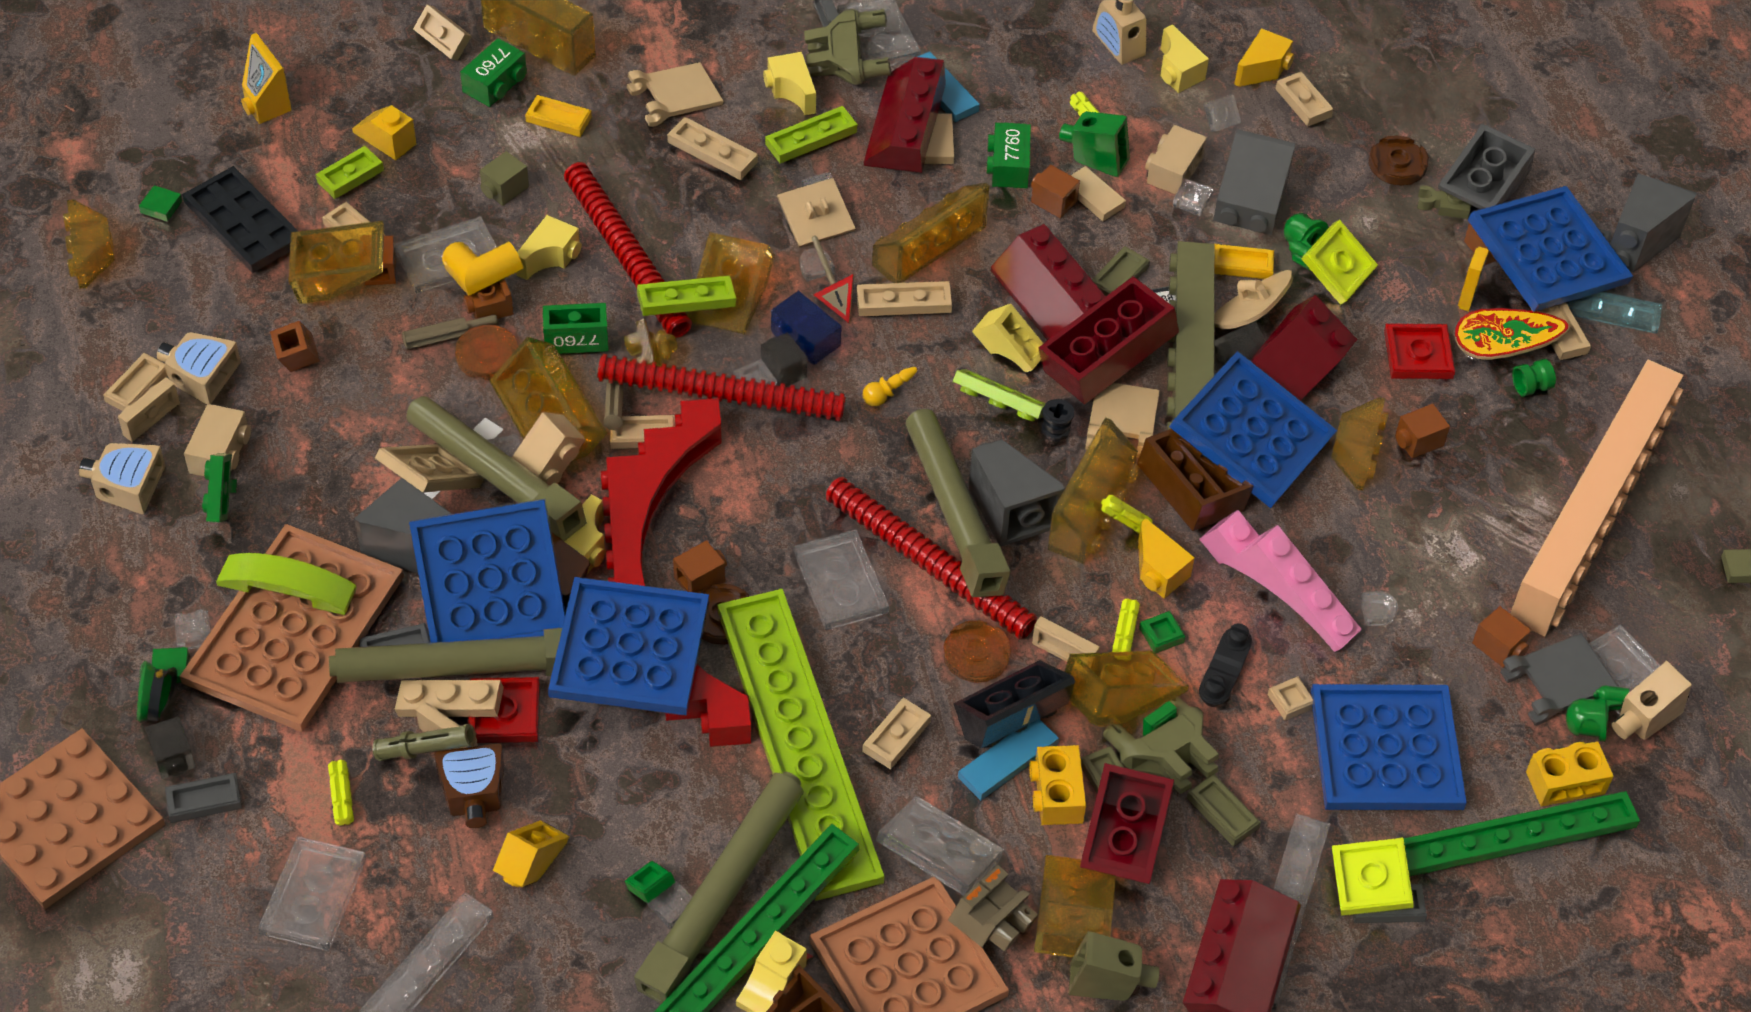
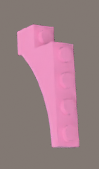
M1237 510L1220 520L1199 539L1219 564L1224 563L1244 573L1286 602L1303 617L1334 652L1342 649L1362 630L1278 525L1258 535L1241 512Z

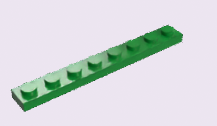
M1627 791L1404 838L1409 877L1637 828L1640 819Z
M831 824L654 1012H709L756 962L757 957L775 930L782 934L860 850L859 843Z

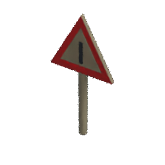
M813 236L812 241L830 282V286L813 295L850 324L854 274L836 282L817 236Z

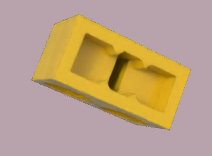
M1598 741L1586 744L1584 742H1576L1568 747L1555 750L1551 748L1539 750L1532 755L1526 770L1541 807L1606 794L1614 777Z
M1079 745L1037 747L1036 758L1029 763L1030 781H1036L1037 791H1033L1034 812H1040L1041 825L1083 824L1086 801ZM1049 769H1058L1060 772H1053ZM1052 799H1061L1065 802H1055Z

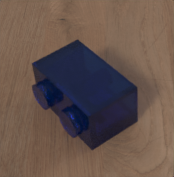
M799 290L771 310L772 333L779 340H784L794 349L799 357L807 359L811 364H817L841 346L842 326Z

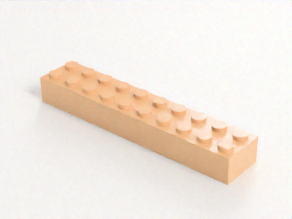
M1649 359L1646 361L1521 583L1510 614L1531 631L1545 637L1551 625L1557 628L1566 611L1565 607L1572 602L1579 587L1577 585L1580 580H1584L1591 566L1589 562H1591L1592 558H1596L1604 542L1601 539L1605 535L1608 536L1615 523L1616 518L1613 516L1621 513L1628 499L1626 494L1629 491H1633L1640 477V473L1636 471L1640 472L1641 469H1645L1652 455V452L1648 449L1656 448L1664 433V430L1660 429V427H1668L1676 409L1672 408L1671 405L1676 407L1683 394L1684 389L1679 388L1683 374Z

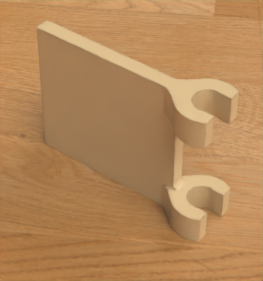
M700 62L648 74L640 70L628 72V77L632 82L627 84L630 94L632 96L639 95L648 88L655 101L646 104L650 114L645 115V120L649 127L658 126L671 116L723 105V99Z
M1112 383L1095 396L1085 449L1098 451L1100 435L1102 433L1129 437L1139 440L1136 458H1139L1145 439L1153 436L1159 390Z

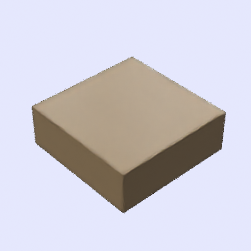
M1299 676L1273 686L1268 690L1267 695L1284 720L1313 709L1312 696Z

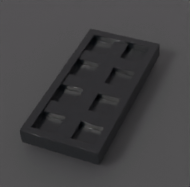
M234 166L182 194L184 203L252 273L304 244L303 235Z

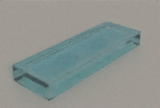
M1603 291L1566 302L1572 314L1576 317L1657 334L1660 326L1662 304Z

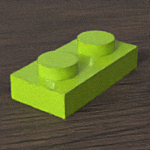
M363 146L318 172L316 179L317 183L336 199L383 172L384 166L383 162L366 146Z

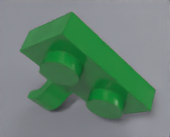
M232 454L210 455V460L206 461L204 476L206 480H209L208 493H205L203 497L202 509L204 513H207L206 521L208 522L228 520L229 493L237 492V479H230Z

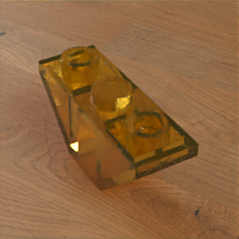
M71 199L67 200L68 213H63L66 232L70 231V235L65 236L68 254L73 256V258L67 259L70 277H76L79 288L82 289L87 288L115 261L113 237L106 216Z
M1378 397L1341 415L1331 458L1357 490L1363 491L1366 478L1373 480L1377 461L1371 460L1372 454L1379 455L1383 437L1378 436L1377 432L1378 430L1384 431L1387 422L1388 412L1383 411L1385 398Z

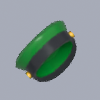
M147 661L141 664L137 701V720L139 723L148 720L157 722L160 720V716L169 704L176 686L177 669L175 667L163 670L156 669Z

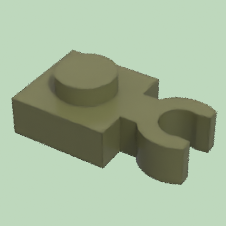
M1420 186L1418 209L1431 210L1432 208H1437L1438 215L1468 219L1470 213L1469 203L1442 190L1436 191L1430 186Z

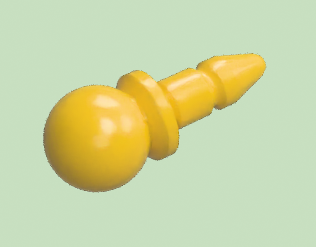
M917 368L903 369L899 374L890 377L888 381L881 377L879 382L868 383L862 393L865 403L870 406L884 404L888 396H894L892 389H896L903 385L904 382L911 380L917 373Z

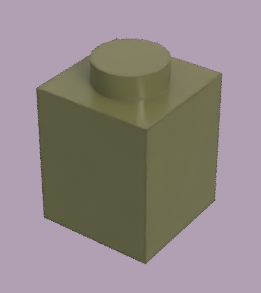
M507 151L480 169V187L487 198H493L502 206L529 187L527 166Z

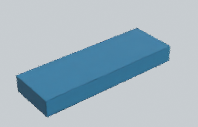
M930 51L918 56L937 59ZM945 68L946 85L940 107L947 114H952L954 122L979 112L980 104Z
M1038 719L1028 724L1025 730L1011 733L958 771V778L981 801L1027 768L1030 761H1034L1036 758L1037 747L1057 746L1059 737Z

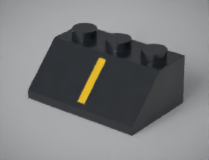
M1039 660L953 703L965 740L979 748L992 747L999 742V739L1013 732L1018 733L1025 730L1028 724L1040 718L1053 716L1058 709L1069 703L1075 679L1074 676Z

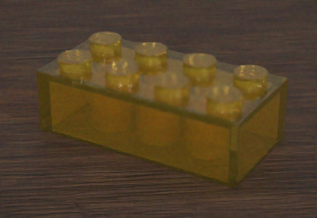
M481 0L483 26L485 29L508 40L511 44L525 49L535 57L553 64L559 70H564L575 76L596 57L593 14L568 0Z

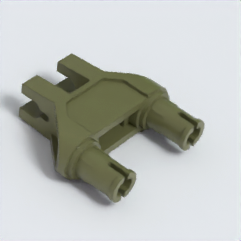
M885 8L859 12L856 9L845 10L828 26L804 31L805 42L808 44V51L810 53L806 54V64L809 68L810 76L836 75L853 85L863 84L869 78L890 76L891 66L889 57L863 61L861 59L860 33H862V30L887 27Z
M1170 690L1168 695L1164 693L1160 697L1158 706L1161 707L1170 701L1177 707L1176 718L1138 739H1135L1120 722H1114L1113 726L1117 730L1109 725L1105 729L1103 737L1118 750L1120 760L1126 768L1174 779V789L1182 794L1192 788V783L1187 779V777L1192 775V770L1187 763L1190 762L1205 777L1209 778L1218 772V766L1214 761L1219 759V754L1202 737L1204 712L1198 707H1190L1174 690Z

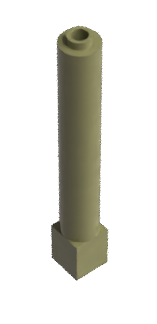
M422 396L410 403L407 411V421L515 502L521 503L546 499L551 532L565 541L587 524L581 501L554 482L552 485H548L429 397Z
M929 409L917 410L907 418L906 428L962 557L960 570L972 597L1004 595L1011 571L999 543H991L936 414Z
M562 628L544 629L543 636L337 648L335 649L336 656H329L330 677L337 676V683L545 670L546 676H551Z
M790 772L773 774L663 942L657 941L635 974L634 979L638 992L662 1004L692 972L691 965L803 795L804 791L800 786L801 781L798 777Z

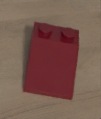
M1313 295L1290 311L1250 361L1301 401L1342 360L1358 339L1316 295Z
M1104 763L1080 868L1150 885L1174 790V779Z

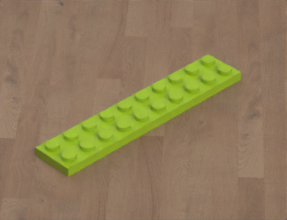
M783 589L718 604V614L745 694L748 696L749 706L772 774L790 772L801 781L800 786L803 788L804 793L788 816L800 856L831 824L859 843L860 850L815 897V901L883 884L884 873Z

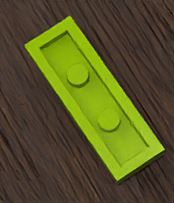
M840 106L765 136V145L781 164L857 133L858 124L844 106Z
M730 275L637 285V296L643 316L735 307L736 295Z
M968 369L956 371L953 382L961 385L960 391L978 397L979 394L989 397L988 402L1002 409H1006L1007 406L1018 410V416L1029 421H1035V418H1043L1044 402Z

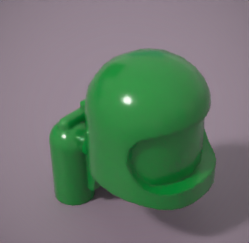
M1298 213L1291 216L1285 223L1284 237L1289 244L1292 260L1309 271L1311 270L1301 258L1329 228L1326 222L1321 219L1313 220L1305 213Z
M1604 685L1593 693L1594 699L1579 698L1573 701L1566 712L1568 730L1575 736L1598 737L1599 742H1605L1608 712L1622 708L1624 698L1629 693V688Z

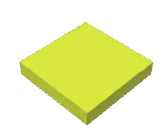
M1340 219L1334 222L1301 258L1340 305L1354 294L1378 266Z
M1403 838L1332 846L1341 916L1414 908Z

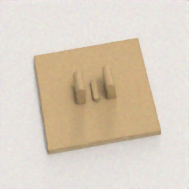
M834 178L777 195L799 248L813 244V236H817L820 242L855 231L856 229Z

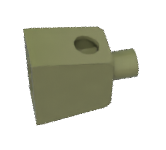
M1088 931L1070 962L1068 995L1125 1001L1130 998L1137 985L1156 988L1159 979V967L1142 964L1143 949L1140 945Z

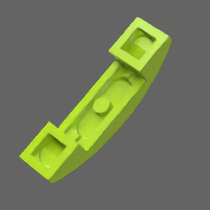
M260 553L229 555L216 581L217 586L247 593L250 592L253 586L311 600L313 608L341 615L346 614L357 589L356 584L318 566L287 557Z

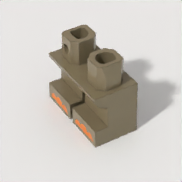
M997 865L980 883L978 882L960 899L948 921L979 946L983 947L991 940L1005 952L1020 934L1008 922L1024 934L1032 926L1038 914L1024 903L1030 893L1024 890L1015 891L1005 882L1009 874Z

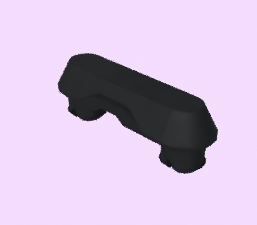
M1234 624L1225 631L1200 684L1199 695L1205 704L1210 707L1221 705L1229 698L1251 648L1252 638L1249 634V629L1243 624Z

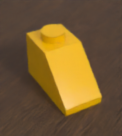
M1261 28L1238 63L1234 85L1241 87L1278 79L1284 69L1289 70L1293 62L1294 54L1291 53L1293 40Z
M392 105L371 113L352 128L354 134L395 161L416 145L413 119Z
M1147 518L1141 522L1138 539L1140 579L1149 590L1155 591L1165 599L1191 577L1195 557Z
M541 820L507 833L493 871L503 876V880L506 883L515 887H524L534 883L542 877L567 844L570 836Z

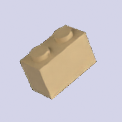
M1174 125L1168 135H1162L1156 154L1151 153L1145 166V169L1148 170L1147 183L1179 196L1203 159L1207 137Z
M207 404L184 452L190 474L204 476L206 461L210 460V455L216 453L232 454L231 470L236 469L239 462V452L243 444L246 445L251 435V427L247 424L245 411Z
M542 412L512 458L548 485H552L554 482L558 483L561 480L563 472L578 455L579 449L586 439L564 415Z

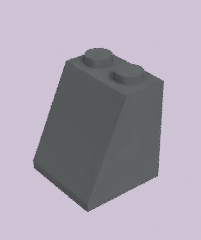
M1237 129L1218 194L1213 221L1272 235L1287 187L1296 143Z
M1638 173L1610 244L1630 272H1635L1680 238L1695 200L1696 192Z
M1003 439L992 443H983L972 449L969 490L1000 547L1060 528L1065 488L1061 482Z
M401 478L354 518L360 551L362 554L403 570L418 573L409 522L452 513Z

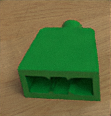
M1086 111L1082 113L1075 125L1064 123L1060 129V141L1073 144L1074 159L1078 163L1111 176L1119 177L1130 159L1127 116Z

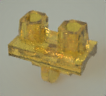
M645 318L636 321L638 331L624 336L627 351L631 356L642 352L643 355L634 358L639 363L646 360L647 364L652 365V362H657V366H662L661 357L663 360H669L671 354L677 350L676 338L673 335L666 334L663 330L658 331L656 336L655 333L648 330Z

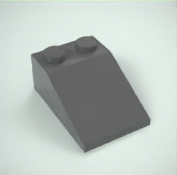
M1482 124L1442 179L1438 189L1479 209L1502 204L1518 190L1531 171L1536 148Z

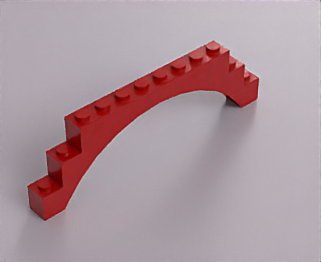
M719 398L680 401L681 414H675V427L644 429V442H638L639 455L606 457L607 470L601 471L602 490L609 491V496L602 497L604 517L610 516L611 523H604L605 543H612V550H606L607 570H614V577H609L608 581L645 586L642 573L643 548L656 511L667 492L685 471L722 443ZM697 664L687 715L665 713L666 721L701 718L702 734L709 733L710 747L751 744L748 696L711 676Z

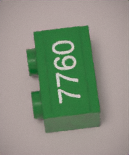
M497 38L460 71L462 92L491 107L497 100L502 99L507 91L517 82H521L527 74L525 53Z
M995 122L994 134H988L987 152H993V156L987 157L986 174H992V187L1028 188L1031 124Z
M606 303L543 306L545 354L609 351Z

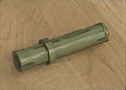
M470 724L421 733L405 731L400 736L375 739L372 746L375 759H379V761L398 757L414 759L418 754L472 747L476 742V733L474 727L470 726Z

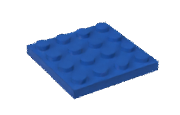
M1567 186L1473 211L1468 218L1469 223L1533 312L1626 285L1633 277L1632 273Z
M1238 351L1177 415L1169 426L1217 466L1220 464L1228 469L1227 474L1241 483L1245 480L1254 486L1251 493L1269 508L1273 507L1337 431Z
M546 499L409 522L431 643L543 636L544 629L563 628L566 612Z
M574 577L548 687L549 697L687 715L709 605V594Z
M1312 684V708L1325 810L1465 809L1467 802L1448 685Z

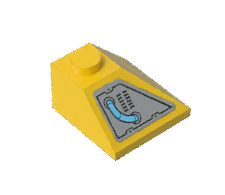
M254 33L251 35L242 82L244 98L241 99L245 112L248 115L252 114L258 123L262 124L292 110L284 68L259 35Z

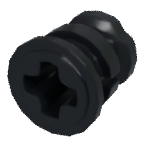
M1063 399L1048 401L1043 407L1042 433L1048 440L1059 442L1070 435L1074 408L1068 401Z

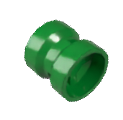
M1547 359L1537 360L1531 366L1522 364L1513 368V384L1521 396L1532 395L1538 389L1540 391H1547L1555 387V371Z

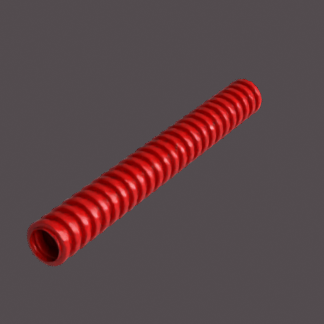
M577 162L569 166L564 173V180L608 246H610V249L631 278L635 287L637 288L638 284L665 282L586 163ZM686 312L655 315L670 338H679L691 329L692 321Z
M603 354L599 361L597 374L599 382H603L605 379L610 384H613L614 381H617L619 385L628 383L629 387H633L636 384L640 389L643 386H648V390L658 388V392H662L663 389H666L670 394L673 391H678V395H682L684 392L688 393L689 397L696 394L701 399L703 396H707V399L714 397L719 398V402H722V399H726L727 403L737 401V405H741L744 402L749 407L752 404H756L757 408H761L763 405L767 406V410L775 407L779 412H781V409H787V413H791V410L796 411L797 415L805 412L806 416L816 414V418H820L823 415L828 420L831 417H835L836 421H840L843 417L846 399L844 393H840L838 396L834 395L835 392L830 391V394H826L825 390L815 392V388H810V391H808L803 386L800 389H796L795 385L785 387V383H781L778 386L773 381H771V384H766L765 380H761L760 383L756 382L755 378H751V381L746 380V377L743 376L741 379H736V375H732L729 378L726 377L725 373L717 376L716 372L706 374L707 371L702 370L699 373L695 368L687 371V367L677 369L676 365H672V368H669L664 363L662 366H657V362H652L651 365L647 364L646 360H643L642 363L637 362V359L634 358L632 361H628L627 357H623L621 360L616 355L609 358L608 354Z
M839 477L831 483L826 492V500L829 503H833L836 508H841V511L844 514H849L851 519H857L858 524L864 525L868 531L872 530L873 535L880 536L883 542L888 541L887 544L890 547H895V550L898 553H903L905 558H911L912 563L915 565L919 564L920 569L927 570L930 576L935 575V579L938 582L943 581L945 587L951 586L952 592H959V597L962 599L967 598L966 601L970 605L975 604L974 607L977 610L983 609L985 616L991 615L992 621H999V625L1002 628L1007 627V631L1010 634L1015 633L1017 639L1021 640L1032 632L1037 622L1036 614H1029V610L1026 607L1021 608L1019 602H1012L1013 599L1009 595L972 597L960 570L962 561H957L956 557L949 555L945 549L941 550V547L938 544H933L930 538L925 539L923 533H917L916 528L909 527L906 521H902L899 516H894V513L891 510H886L884 505H878L877 500L871 499L870 495L863 493L860 488H855V485L852 482H848L845 477Z

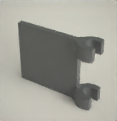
M1582 633L1525 656L1514 655L1508 657L1503 661L1506 668L1500 671L1507 683L1520 678L1526 673L1542 696L1541 699L1532 702L1531 706L1534 710L1528 713L1534 725L1542 724L1558 712L1566 710L1576 699H1593V693L1601 686L1617 687V684Z

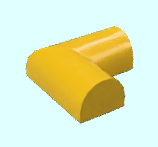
M509 241L480 256H477L467 244L455 242L446 247L442 255L444 268L468 296L524 268L516 249Z

